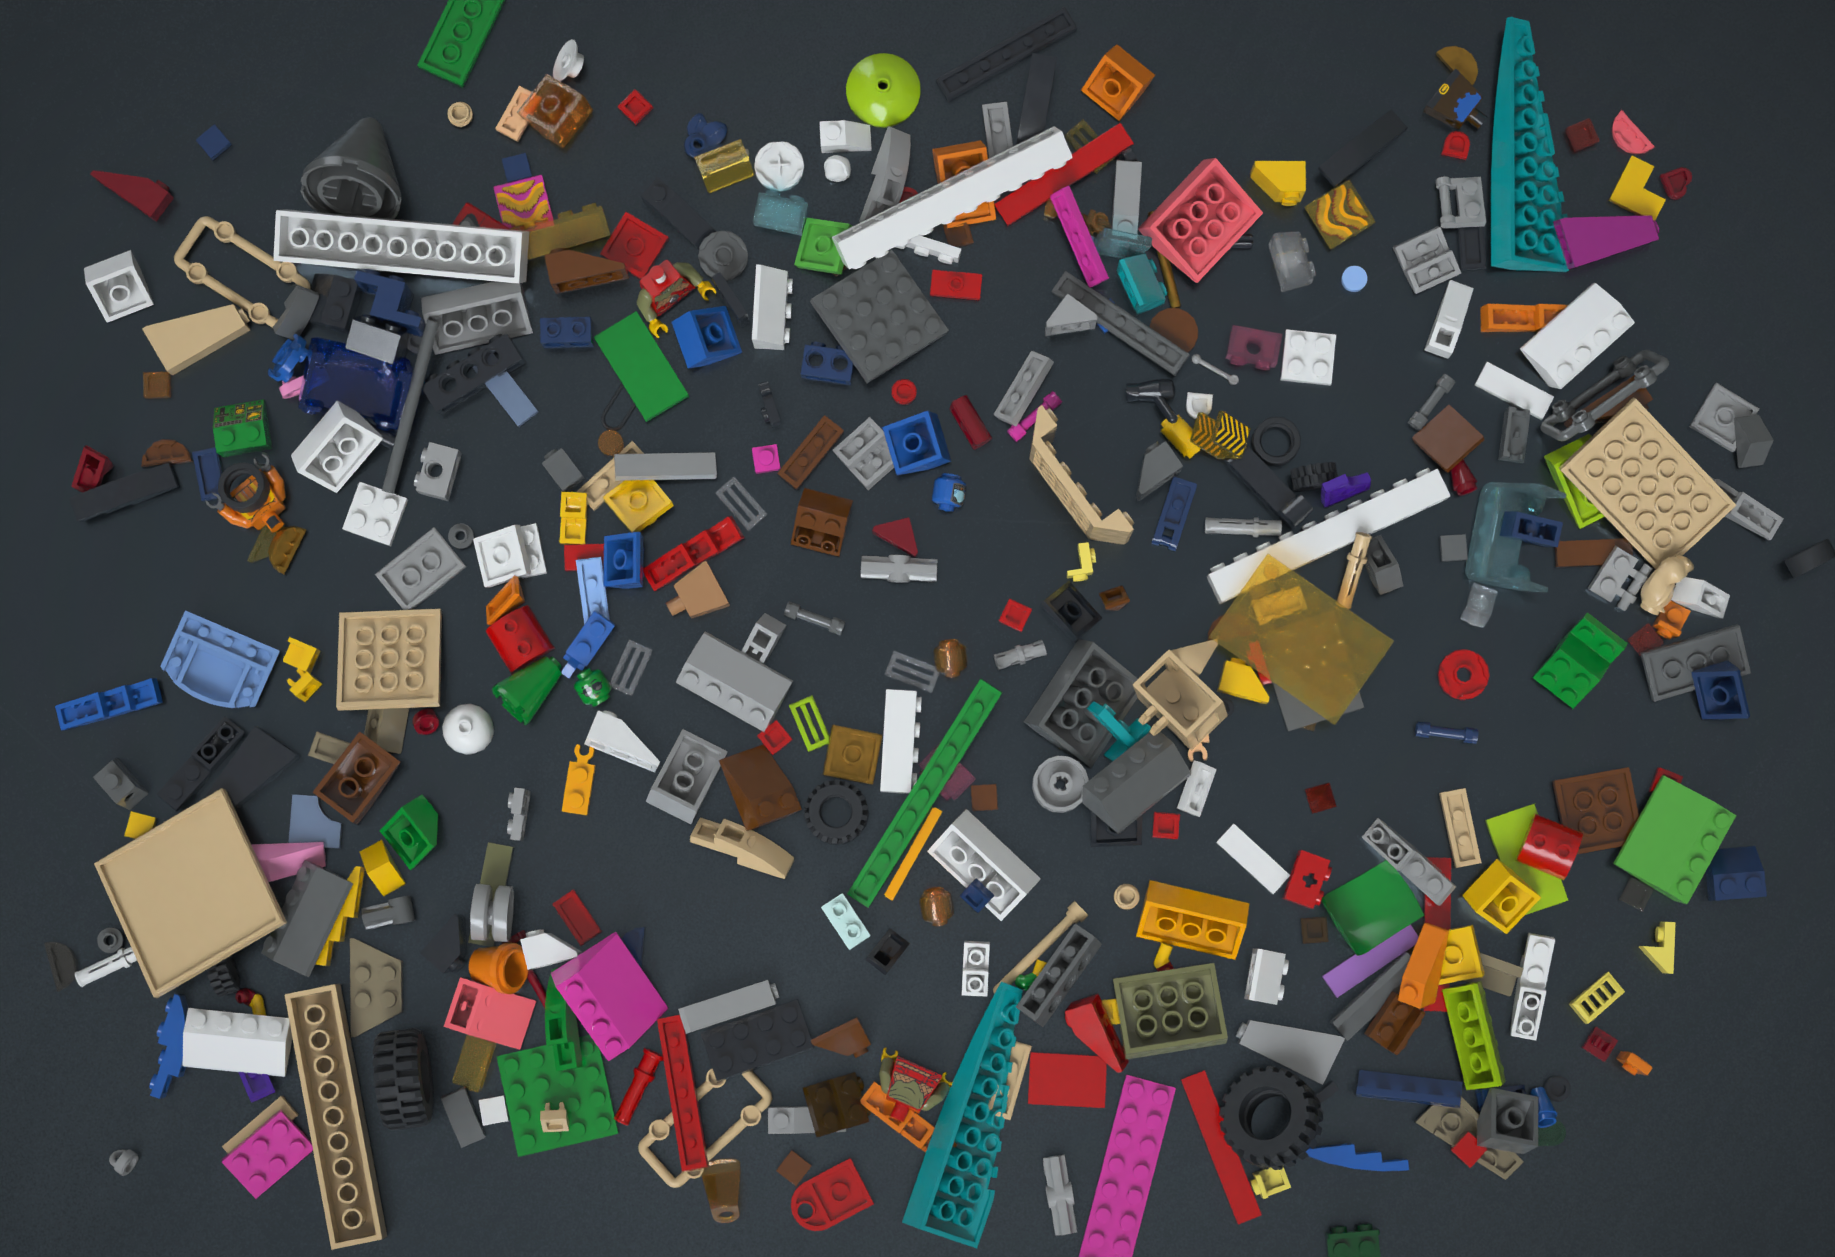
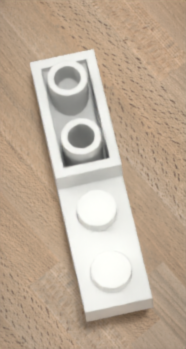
M1528 933L1525 952L1520 963V967L1524 969L1521 978L1517 980L1511 1036L1530 1040L1537 1039L1546 996L1545 987L1555 944L1554 937Z

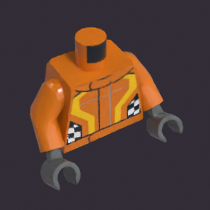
M262 452V455L267 460L266 463L260 464L255 457L254 464L266 475L270 484V493L267 501L260 509L252 513L234 511L226 503H222L221 497L214 492L212 494L217 497V503L211 505L207 500L205 502L210 508H217V512L233 525L247 529L254 526L257 530L262 529L266 525L271 532H276L284 525V522L278 516L285 509L283 503L285 499L284 480L273 465L270 466L269 455ZM251 475L230 493L232 498L239 502L251 499L258 488L256 478Z

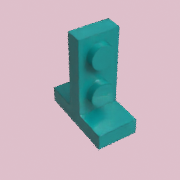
M1093 701L1087 708L1116 739V742L1104 754L1111 763L1151 730L1150 725L1147 723L1142 725L1138 718L1130 726L1122 720L1117 721L1114 718L1116 713L1107 704L1101 706Z

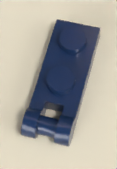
M1173 476L1151 544L1157 546L1162 544L1168 546L1169 550L1176 551L1195 494L1196 483ZM1164 528L1174 530L1173 536L1163 535Z

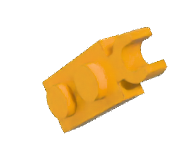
M577 744L574 750L577 762H569L562 812L588 816L596 765L589 764V760L593 758L595 749L590 747L589 753L583 756L580 753L581 745Z

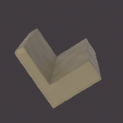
M409 708L368 709L364 735L385 751L400 754Z
M1480 953L1485 975L1463 981L1469 983L1481 981L1483 988L1511 996L1516 979L1521 978L1524 968Z

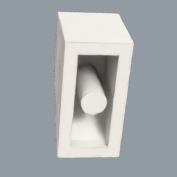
M846 120L820 121L822 153L871 151L870 125Z
M1685 577L1679 583H1676L1673 588L1672 601L1685 608L1723 619L1730 597L1729 594L1704 580Z

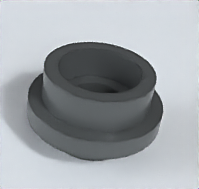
M460 523L450 529L448 539L455 548L464 549L473 542L474 533L468 525ZM460 531L465 533L463 540H457L456 538L457 533Z
M116 928L102 930L97 938L99 948L106 953L117 952L121 949L124 942L122 933ZM110 935L114 938L112 945L106 943V938Z

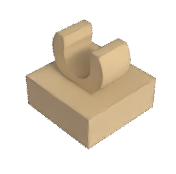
M560 1102L559 1110H551L550 1103H546L545 1111H540L543 1132L569 1131V1119L563 1102Z

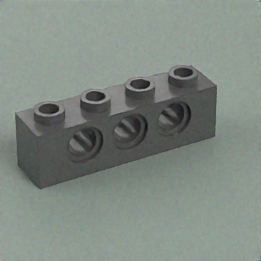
M1074 924L1016 1008L1041 1027H1044L1102 945L1101 942L1092 934Z

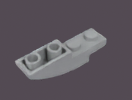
M888 126L871 174L876 176L861 214L860 223L899 204L909 166L911 146L909 134Z
M1377 818L1362 836L1369 845L1395 869L1401 871L1435 904L1440 906L1457 887L1441 873L1442 871L1381 819Z

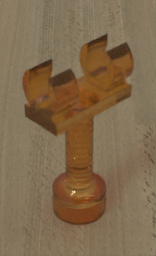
M1049 198L1044 216L1055 219L1058 214L1051 198ZM1092 209L1089 215L1081 213L1089 233L1093 234L1095 232L1097 236L1102 238L1108 236L1107 233L1100 232L1106 229L1102 225L1111 228L1106 214L1096 213Z

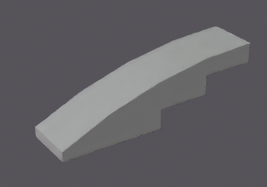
M1713 479L1736 504L1725 517L1768 540H1772L1784 518L1744 492H1738L1723 481Z

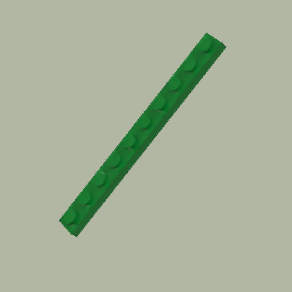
M983 679L979 680L847 895L867 908L871 906L1003 693L1002 691Z

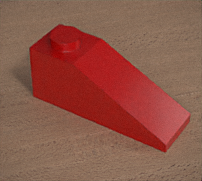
M1099 994L1071 1002L1065 1010L1067 1025L1072 1028L1074 1034L1117 1073L1122 1072L1129 1061L1128 1059L1125 1060L1124 1049Z

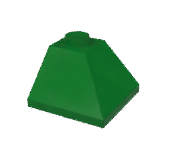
M420 795L401 807L380 830L381 834L410 871L437 845L438 814L426 798Z

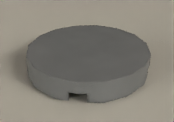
M718 231L711 233L703 240L699 247L698 259L700 267L706 275L712 278V276L721 272L727 281L736 278L743 272L747 265L748 252L745 243L739 236L729 231Z

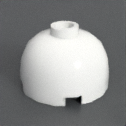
M462 704L453 708L446 715L442 726L443 737L448 746L456 752L466 755L484 750L491 742L494 734V726L489 713L480 706L473 704Z

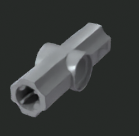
M889 555L888 557L862 556L861 578L887 579L889 582L907 583L910 580L936 582L937 559H918L906 555Z
M1065 1155L1043 1158L1047 1185H1045L1048 1206L1052 1212L1055 1236L1076 1233L1077 1225L1073 1210L1074 1197L1071 1181L1069 1182Z

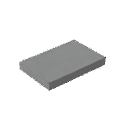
M434 527L375 575L403 610H413L466 568V565Z

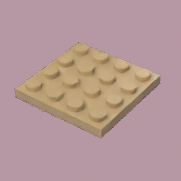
M441 609L339 613L336 699L338 711L440 707Z

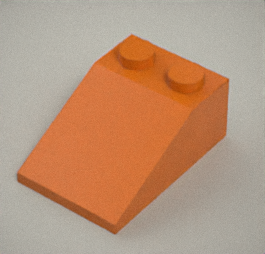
M981 140L932 149L938 184L988 159L987 148ZM985 201L977 205L978 208L973 212H963L955 216L956 219L948 223L947 228L963 226L964 224L962 223L965 222L967 224L996 220L994 201Z

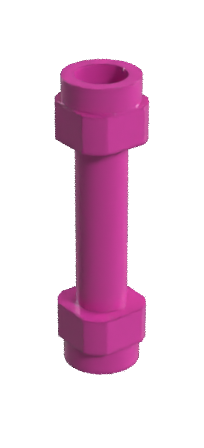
M1052 391L1043 398L1041 405L1045 410L1050 408L1053 411L1062 401ZM1041 405L1018 423L1017 426L1012 425L1007 430L1016 442L1025 436L1026 430L1035 423L1037 410Z

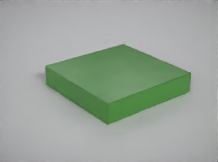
M807 218L794 265L801 269L841 275L844 264L832 237L853 226L847 223Z

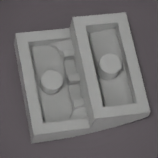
M1437 226L1393 246L1397 259L1415 294L1461 274L1453 251L1449 250L1441 227Z
M870 417L832 450L867 490L871 489L894 468L884 431Z

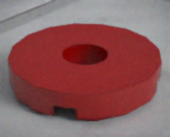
M1456 650L1445 656L1440 663L1438 670L1439 684L1443 691L1452 698L1459 700L1472 699L1481 694L1487 686L1489 680L1488 665L1482 656L1471 650ZM1459 668L1469 670L1470 678L1468 681L1463 682L1458 679L1457 671Z

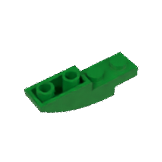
M550 973L545 1001L547 1046H553L556 1071L581 1068L583 1064L577 1016L556 988Z

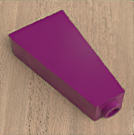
M1652 215L1572 217L1553 221L1568 269L1659 240V227L1657 222L1653 220Z

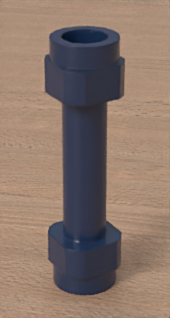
M1417 721L1415 736L1429 738V736L1463 740V743L1476 744L1478 729L1465 727L1464 730L1431 726L1430 722Z

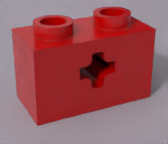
M1299 850L1282 899L1310 909H1314L1315 905L1319 906L1324 891L1320 890L1323 880L1328 881L1332 871V867L1329 866L1330 860ZM1312 874L1311 879L1315 881L1314 884L1305 887L1306 882L1302 880L1303 877Z

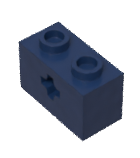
M1505 511L1499 536L1544 547H1558L1563 522L1521 512Z

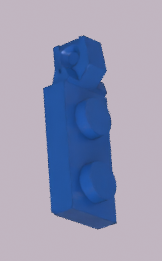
M594 610L566 650L563 658L568 662L561 673L570 678L576 668L582 671L589 664L616 624Z

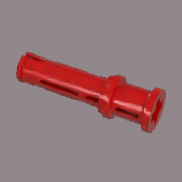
M648 1048L643 1049L644 1055L638 1067H635L633 1070L635 1076L614 1116V1120L627 1126L648 1083L654 1081V1073L660 1061H663V1055Z

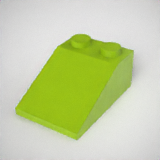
M1590 434L1544 456L1550 473L1579 529L1605 516L1560 471L1559 467L1592 437Z

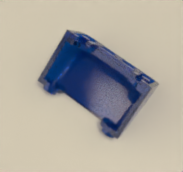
M318 337L311 338L298 408L302 409L305 413L316 414L322 411L323 407L331 408L336 401H339L357 411L360 415L372 417L373 422L376 423L379 429L391 430L392 428L398 430L413 375L410 361L404 357L391 364L346 349V343Z

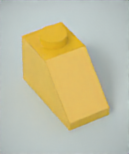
M1231 658V661L1226 660L1223 665L1217 692L1267 704L1270 697L1252 667L1245 665L1246 661L1238 658Z

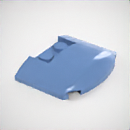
M185 611L160 667L163 671L166 670L178 687L204 702L228 708L255 707L280 651Z

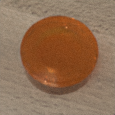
M608 430L600 435L598 446L603 454L614 456V454L622 451L624 441L618 432Z

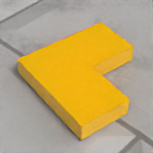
M1631 156L1608 201L1637 216L1652 215L1653 220H1656L1666 199L1644 189L1654 166Z

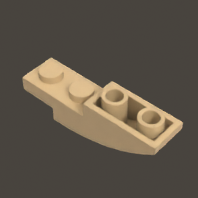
M700 818L690 835L691 843L737 857V864L782 879L786 878L794 862L792 855L771 840L753 830L746 831L744 826L723 819L722 823L719 824Z

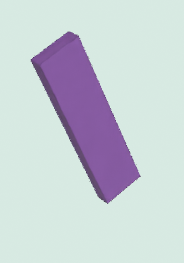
M1410 924L1369 952L1360 956L1352 955L1322 977L1335 997L1338 998L1416 945L1419 936Z

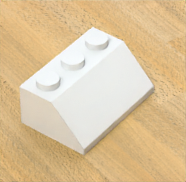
M756 265L752 342L755 349L785 350V343L790 342V328H786V318H791L792 304L787 303L788 294H792L793 279H789L788 271Z
M336 401L292 453L291 457L298 473L337 493L381 442L383 437L357 411Z

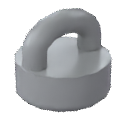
M131 1149L117 1150L109 1157V1162L114 1166V1170L122 1176L129 1174L138 1161V1154Z

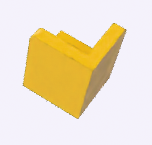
M289 637L288 642H290V645L283 658V662L311 674L321 651Z

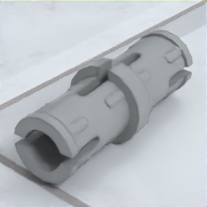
M1039 640L1024 646L1016 645L1014 649L994 654V660L997 669L1001 670L1011 665L1026 664L1025 661L1045 656L1047 653L1043 641Z

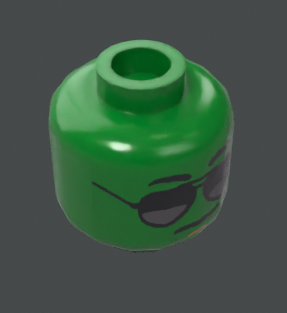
M587 668L576 675L578 680L574 684V689L584 704H592L595 707L610 697L609 692L612 687L601 670L591 671L590 668Z

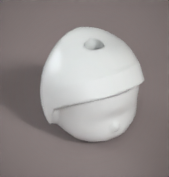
M833 155L828 157L824 163L827 179L841 182L850 176L851 166L846 157Z

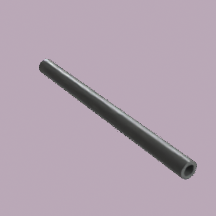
M426 321L382 487L384 492L392 494L395 492L439 323L434 321Z

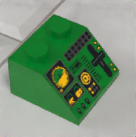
M264 399L214 408L213 433L217 454L222 457L272 449Z

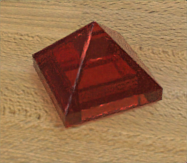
M1330 783L1305 789L1312 814L1337 807Z

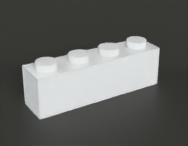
M886 689L880 792L909 794L911 788L917 782V773H912L913 763H918L919 748H914V737L919 738L920 723L915 722L916 712H921L922 697H917V691Z

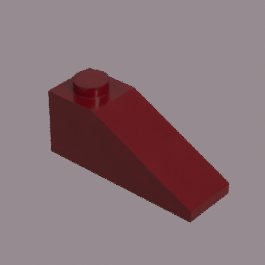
M95 170L90 174L101 184L156 222L174 198L168 192L170 188L160 180H157L155 183L149 178Z

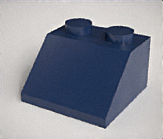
M1755 846L1717 850L1706 870L1709 901L1767 896L1764 869Z

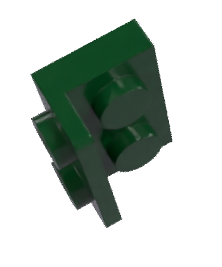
M1359 1224L1355 1230H1347V1226L1331 1227L1332 1232H1325L1328 1257H1381L1378 1237L1380 1231L1378 1228H1373L1372 1224Z

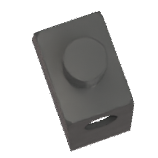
M119 758L113 759L93 777L116 804L128 810H131L149 794Z

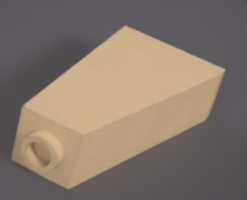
M232 304L149 325L142 329L167 372L174 375L250 331L247 325L250 319L243 308L239 310Z

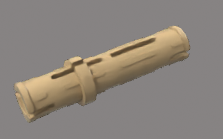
M1356 532L1355 534L1356 537L1351 553L1347 555L1349 561L1335 603L1347 609L1352 607L1363 564L1367 563L1366 554L1372 539L1371 535L1363 532Z

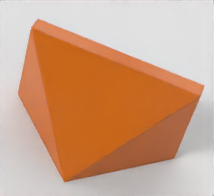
M514 575L486 606L488 625L491 626L497 620L525 603L517 576Z

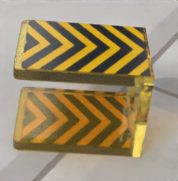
M1219 411L1216 420L1203 412H1199L1190 442L1217 459H1241L1251 428L1224 411Z

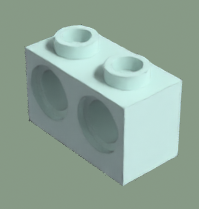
M843 893L821 907L849 950L871 936Z

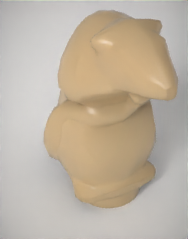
M1681 555L1664 559L1642 586V603L1640 607L1654 615H1659L1660 612L1665 613L1664 607L1673 597L1675 583H1679L1687 576L1688 572L1694 569L1690 559Z

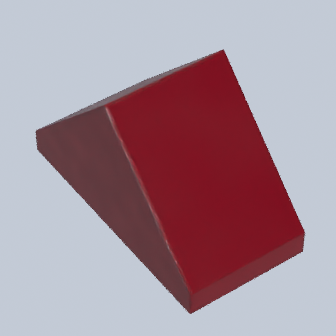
M909 517L876 525L872 529L874 535L913 558L918 556V549Z

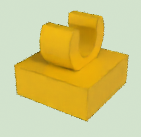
M297 669L296 671L300 674L301 678L297 682L289 678L287 682L292 686L289 690L303 702H306L322 683L309 672Z

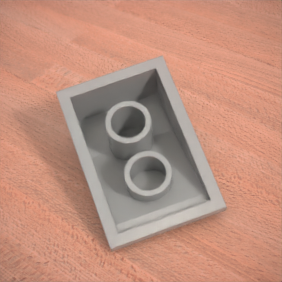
M682 729L651 787L646 802L692 824L721 767L719 760L725 758L728 751Z

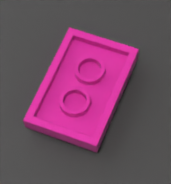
M280 1109L222 1159V1163L256 1199L313 1151L312 1142Z

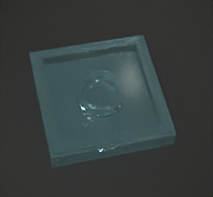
M1104 228L1093 239L1099 255L1123 259L1144 254L1151 247L1152 238Z

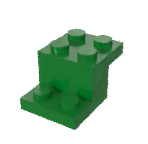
M1587 612L1559 642L1550 658L1535 673L1533 678L1574 709L1598 684L1610 664L1620 655L1628 643Z

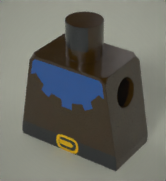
M1454 69L1423 111L1457 130L1462 127L1466 120L1479 129L1487 118L1485 114L1476 108L1483 99L1482 95L1457 69Z

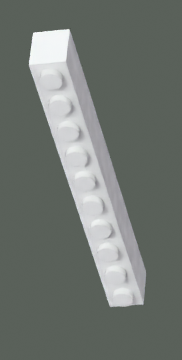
M1054 126L833 236V242L843 264L848 269H858L864 266L867 260L873 257H882L889 252V249L895 246L907 245L911 242V238L917 235L929 234L933 231V227L941 223H951L956 219L955 216L963 212H973L978 208L977 205L985 201L992 202L997 200L1003 192L1017 190L1022 186V183L1030 179H1039L1045 174L1044 172L1052 168L1058 169L1066 165V161L1073 157L1062 131Z
M1429 468L1416 473L1417 478L1410 482L1405 478L1393 484L1394 489L1386 493L1384 489H1381L1371 494V500L1362 503L1361 499L1347 505L1349 510L1343 513H1339L1338 510L1325 515L1326 520L1319 524L1316 521H1312L1302 526L1303 531L1295 535L1293 531H1290L1280 536V542L1271 545L1270 542H1266L1256 547L1257 552L1248 556L1247 552L1234 557V563L1225 566L1224 563L1214 566L1210 569L1212 573L1207 576V579L1219 604L1353 543L1356 532L1371 535L1448 499L1450 494L1438 469L1430 471Z

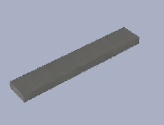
M1067 271L1064 272L1051 291L1062 300L1067 294L1075 298L1097 314V324L1103 326L1174 376H1176L1190 356L1189 353L1092 288H1089L1088 285Z

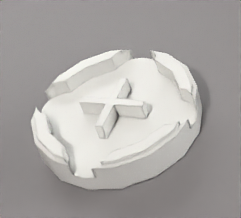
M781 141L768 143L761 148L755 158L754 168L757 179L764 187L772 191L781 192L790 190L799 183L803 176L804 163L801 153L795 146Z

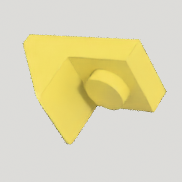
M1660 922V926L1656 927L1655 940L1659 942V947L1639 946V948L1662 973L1673 974L1675 922Z

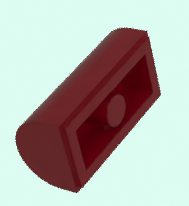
M967 395L951 403L949 410L974 450L992 439Z

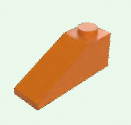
M1429 923L1423 925L1402 977L1398 1001L1419 1009L1435 1003L1449 930Z

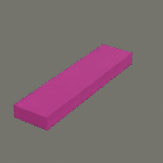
M1070 186L1064 187L1050 195L1089 288L1109 279Z

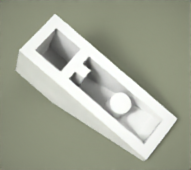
M597 711L584 744L655 772L660 761L621 719H618L616 714L610 711Z

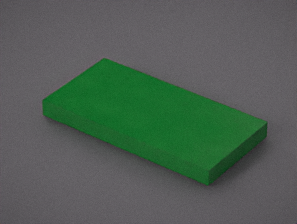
M448 0L417 66L464 87L505 0Z
M637 311L594 336L595 341L646 422L689 397Z

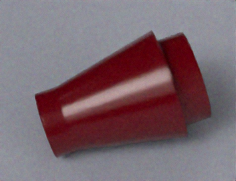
M1463 459L1451 469L1453 490L1457 491L1458 495H1466L1477 489L1476 483L1478 482Z

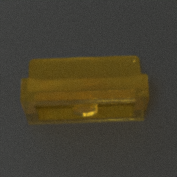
M741 139L694 157L708 193L754 176L749 157Z
M466 1035L452 1082L469 1088L468 1090L477 1093L481 1092L497 1043Z

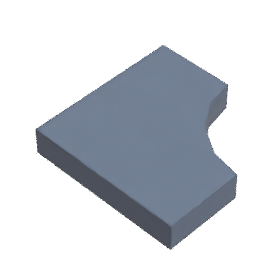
M292 795L289 843L324 842V848L341 849L343 823L333 821L325 815L320 806V798L318 796Z

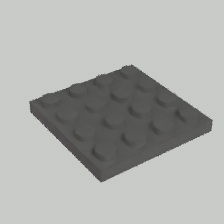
M890 250L886 255L875 259L816 295L810 301L866 383H869L946 335L949 331L893 250Z

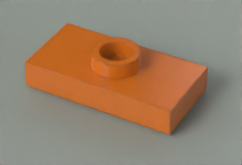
M1620 1051L1616 1057L1623 1064L1622 1067L1634 1076L1636 1074L1648 1075L1652 1070L1651 1065L1633 1052Z

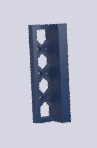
M1359 1070L1356 1095L1357 1097L1460 1108L1463 1082Z

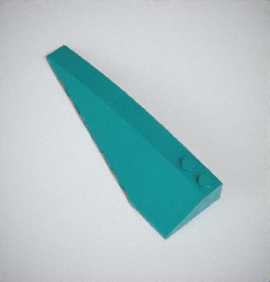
M1508 17L1500 59L1493 127L1491 266L1509 270L1567 272L1569 269L1567 268L1553 221L1568 218L1567 214H1562L1561 203L1565 201L1563 191L1559 192L1557 177H1560L1559 170L1553 163L1552 158L1555 150L1548 114L1543 112L1542 102L1545 99L1543 91H1539L1537 77L1540 76L1539 68L1535 65L1532 56L1535 54L1530 22Z
M1001 982L956 1073L934 1128L902 1223L974 1248H978L995 1195V1190L988 1189L990 1178H997L998 1167L994 1166L997 1152L1001 1151L1002 1141H1000L999 1135L1000 1129L1004 1128L1005 1119L1002 1116L1003 1113H1006L1009 1091L1007 1078L1008 1073L1012 1072L1013 1062H1010L1011 1049L1015 1047L1016 1043L1014 1027L1015 1024H1018L1020 1010L1016 1006L1022 999L1023 990ZM996 1094L993 1108L989 1111V1100L991 1101V1098ZM998 1112H1001V1116H1000V1117L995 1116V1115H996Z

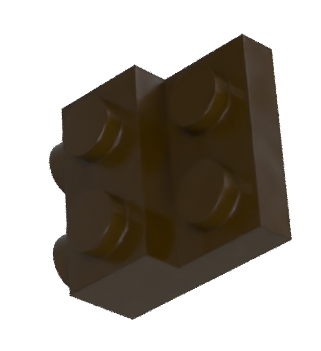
M855 1072L803 1087L816 1137L869 1122L868 1116L871 1115V1111L863 1106L860 1101L864 1084L862 1079L856 1076Z

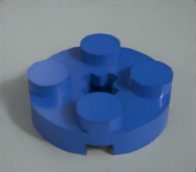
M298 334L293 335L295 339L293 341L287 339L272 360L276 365L274 370L269 368L268 376L278 382L281 380L285 383L288 382L294 373L293 368L297 362L301 363L309 352L305 348L306 340Z

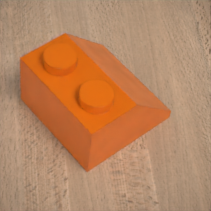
M1116 44L1103 56L1081 91L1120 121L1144 93L1155 77V74Z

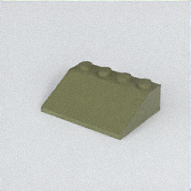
M1214 963L1113 979L1125 1060L1227 1043L1228 1036Z

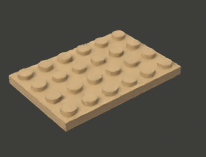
M1634 397L1559 467L1560 471L1655 570L1667 557L1683 556L1736 506L1731 498Z

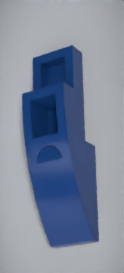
M174 994L173 998H169L165 1008V1012H168L166 1020L161 1022L157 1031L158 1043L167 1046L166 1050L163 1049L158 1059L160 1068L158 1074L153 1075L149 1088L152 1089L150 1096L159 1099L166 1098L173 1076L183 1077L186 1067L183 1066V1032L188 1004L183 994Z

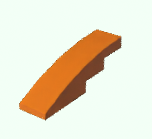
M874 1081L861 1098V1104L926 1153L935 1127L911 1110H909L904 1123L891 1118L890 1114L895 1103L886 1099L887 1094Z

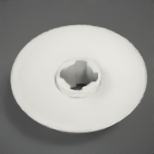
M573 39L565 43L557 56L553 68V78L555 81H562L567 75L572 78L576 77L583 66L584 56L578 53V45Z

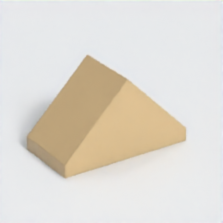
M1214 639L1171 650V652L1195 675L1199 676L1216 649L1218 640Z

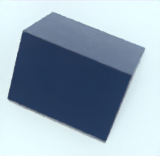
M1727 660L1691 672L1702 719H1741L1750 717L1741 673L1738 667Z

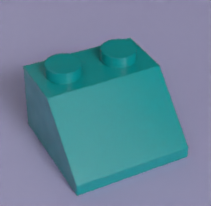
M1141 254L1119 260L1116 271L1136 316L1164 304L1167 291L1163 282L1157 281L1155 276L1157 268L1152 259L1148 260L1146 254Z

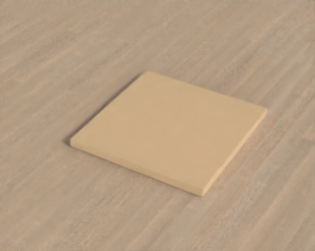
M223 788L94 863L147 984L155 998H159L287 923L227 791Z

